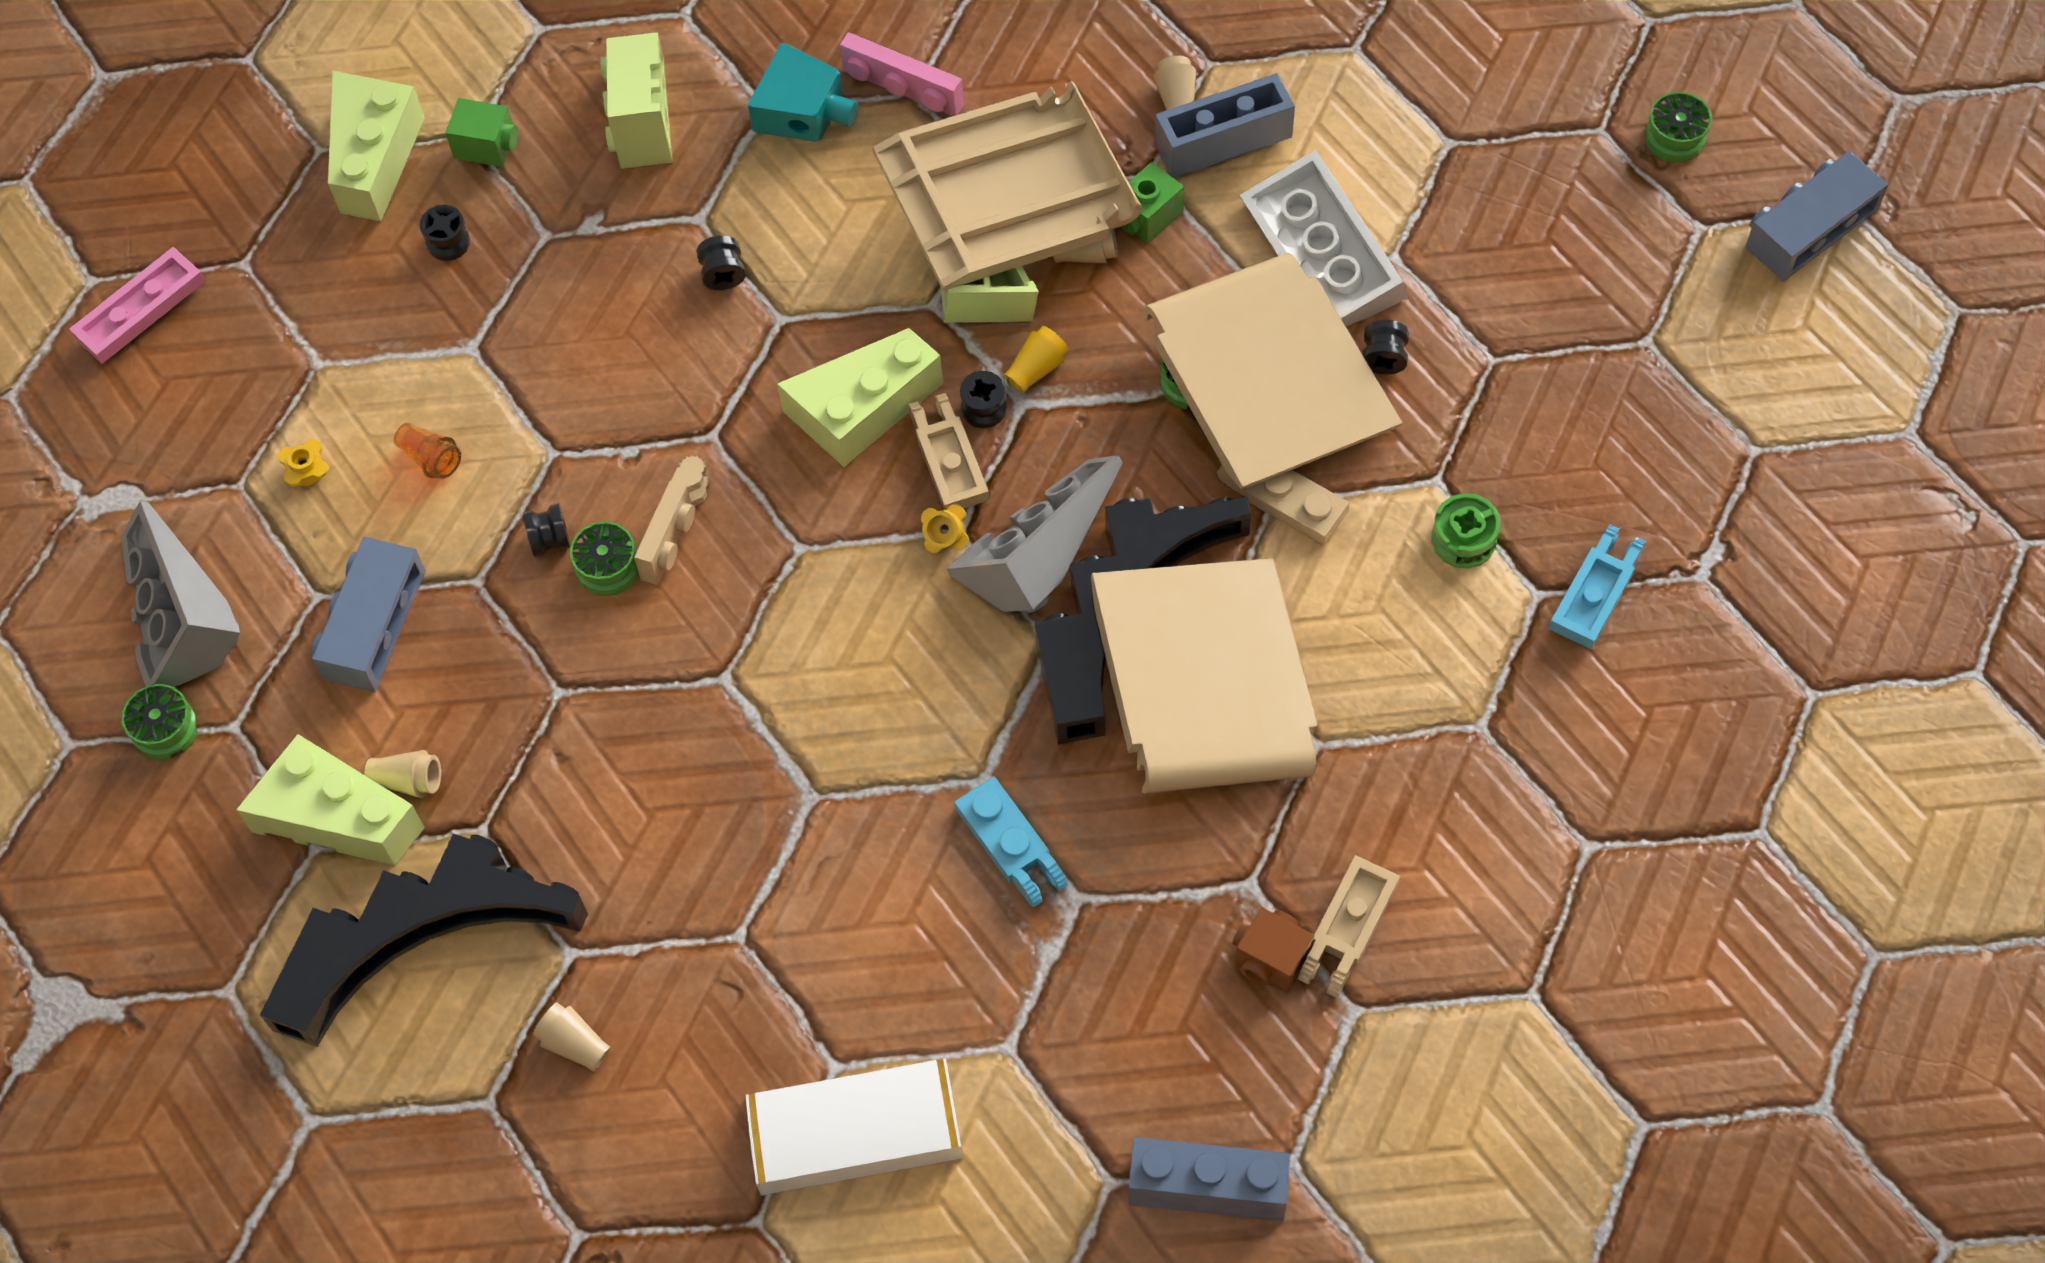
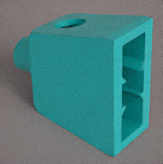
M785 43L780 44L748 103L752 131L812 142L822 139L831 121L851 127L856 120L859 109L857 101L843 97L841 74L836 68Z

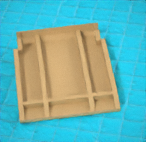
M1073 81L1068 83L1067 91L1061 97L1056 98L1053 88L1049 87L1040 98L1035 91L902 131L875 145L872 149L943 291L1105 240L1108 237L1109 230L1132 222L1142 211L1139 200Z
M1291 253L1279 255L1148 304L1143 308L1144 321L1154 319L1156 324V331L1154 332V345L1225 471L1241 490L1402 425L1401 419L1317 277L1307 278L1298 261Z
M1273 558L1092 573L1091 584L1094 609L1128 753L1138 752L1137 771L1145 770L1146 781L1142 787L1143 793L1283 780L1314 775L1316 770V754L1311 735H1313L1318 725Z

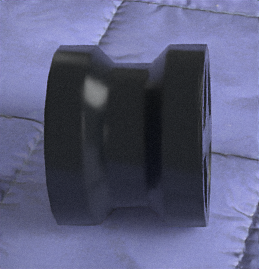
M437 205L423 214L420 220V230L426 240V246L433 257L442 261H450L461 257L467 252L470 246V236L465 227L464 218L458 209L450 205Z
M719 235L710 237L698 245L696 253L698 262L703 266L701 270L703 285L712 290H727L738 286L744 281L746 277L744 264L739 260L741 250L739 242L735 238Z
M1377 320L1365 327L1364 342L1368 347L1363 351V357L1373 373L1384 375L1396 374L1407 367L1408 353L1404 349L1409 341L1407 326L1394 320Z
M977 371L968 375L961 383L962 414L965 420L974 427H993L1005 417L1007 410L1006 390L1004 382L998 375L989 371ZM983 394L989 395V399L984 398Z
M559 503L550 505L545 512L536 513L532 510L523 512V520L534 557L542 556L547 549L554 547L560 550L571 547Z

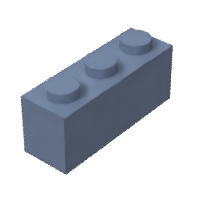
M1278 73L1155 114V147L1170 176L1176 178L1292 138L1295 105Z
M1849 150L1835 162L1832 159L1824 162L1817 169L1813 178L1804 185L1801 183L1793 185L1785 193L1781 202L1770 209L1768 206L1762 208L1750 221L1749 227L1751 231L1745 247L1784 282L1878 211L1888 183Z
M363 537L357 552H353L350 555L346 565L344 584L341 591L333 595L329 605L328 622L323 633H318L315 637L311 649L312 660L324 680L373 692L377 691L426 571L416 549Z
M1134 1137L1129 1180V1205L1284 1221L1291 1153Z

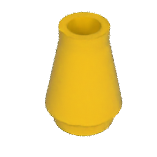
M1042 326L1037 332H1030L1011 367L1003 376L1014 389L1023 394L1031 385L1064 363L1065 359L1063 356L1069 351V348L1053 330Z

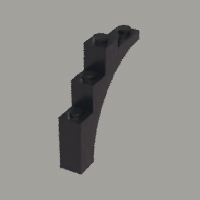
M1222 497L1213 500L1209 504L1190 508L1174 506L1163 513L1157 514L1154 512L1151 498L1142 500L1127 498L1116 502L1114 505L1105 506V530L1112 556L1093 555L1083 558L1077 563L1070 564L1071 588L1077 615L1069 616L1068 614L1060 613L1045 618L1044 621L1035 622L1036 646L1058 745L1105 736L1102 688L1104 668L1107 660L1094 609L1091 584L1092 573L1172 567L1214 545L1249 536L1251 511L1247 497L1238 499Z
M453 833L430 883L421 876L411 872L402 871L399 876L383 870L360 919L337 908H333L330 913L312 908L260 1016L273 1032L318 1047L339 1011L365 982L395 958L430 939L466 927L499 922L546 923L581 931L588 913L578 891L560 882H552L551 886L536 882L529 873L519 868L507 867L497 844L488 838L473 834L468 839Z

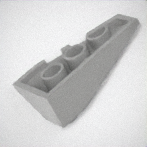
M1119 455L1088 459L1045 491L1048 500L1036 503L1027 509L1021 508L1011 515L1010 519L1014 525L996 538L992 534L986 533L974 542L947 568L951 577L1002 612L1024 610L1026 613H1031L1043 607L1049 601L1048 595L1062 582L1120 470L1123 462Z
M140 501L121 535L127 583L136 584L137 591L136 605L131 609L132 623L141 624L143 644L139 643L135 647L136 659L146 686L165 684L176 687L221 667L229 651L236 646L240 630L225 597L149 502ZM158 689V693H162L164 689Z

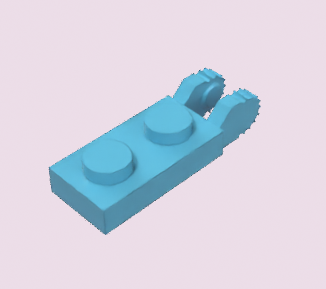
M1612 525L1607 527L1596 548H1591L1549 626L1550 630L1591 650L1630 582L1635 565L1646 544V541L1636 537L1630 543L1623 561L1608 555L1618 539L1619 528Z
M995 776L954 801L955 810L1008 883H1014L1031 907L1034 908L1043 902L1038 886L1026 873L1037 865L1046 876L1048 882L1056 890L1060 891L1068 886L1066 876L1049 854V849Z

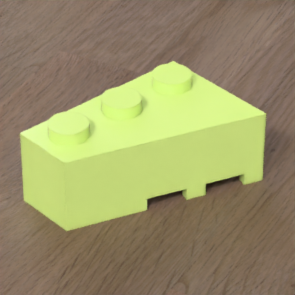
M1023 266L945 291L941 288L944 323L1033 322L1039 291L1034 281L1029 280Z
M907 328L778 383L782 410L826 452L845 467L910 412L908 404L917 401L921 403L943 385L941 357L910 328Z

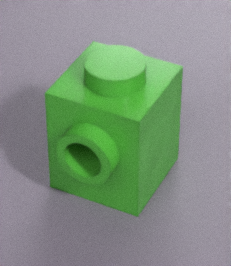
M462 98L457 99L445 132L453 158L503 167L509 151H514L518 141V127L513 124L508 106Z
M1153 162L1148 164L1129 181L1142 206L1140 215L1132 222L1120 226L1126 233L1130 235L1135 234L1147 244L1184 212V186Z

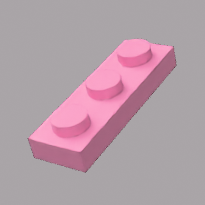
M849 32L841 42L843 70L853 78L860 81L867 80L884 87L893 95L913 99L935 112L942 111L951 116H956L964 106L962 78Z
M172 247L69 330L73 337L103 364L206 281L201 271L177 249Z

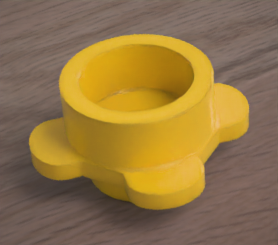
M309 439L304 445H298L293 448L284 447L279 451L278 460L285 467L286 472L283 479L287 485L293 487L298 485L311 486L319 482L328 473L329 467L322 460L320 454L323 447L318 440ZM307 460L305 464L299 465L300 461Z
M955 504L951 505L947 510L937 511L935 508L924 510L921 515V522L923 523L922 532L925 538L924 546L927 551L935 554L939 553L943 548L953 547L955 550H963L967 547L969 536L964 532L963 520L966 517V512L963 507ZM944 524L949 528L946 534L941 530Z

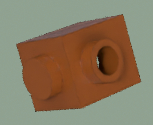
M1261 907L1253 921L1248 918L1243 920L1234 936L1232 944L1237 947L1235 965L1240 967L1241 973L1249 980L1260 985H1266L1268 982L1288 993L1313 947L1314 934L1302 929L1299 922L1291 915L1279 910L1271 912Z

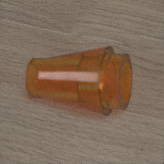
M404 423L397 429L394 435V444L402 449L429 478H448L457 470L460 464L461 451L457 447L455 440L450 437L416 427L412 423Z

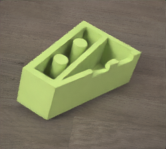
M658 32L606 38L607 56L600 57L603 81L607 83V91H603V101L606 117H608L610 125L605 128L609 153L617 152L621 169L673 163L664 58Z
M332 72L328 185L341 214L382 221L425 118L414 86L343 72Z
M299 734L296 735L236 809L252 833L264 836L269 833L293 839L295 843L308 846L310 843L336 849L338 853L394 866L425 828L412 804Z

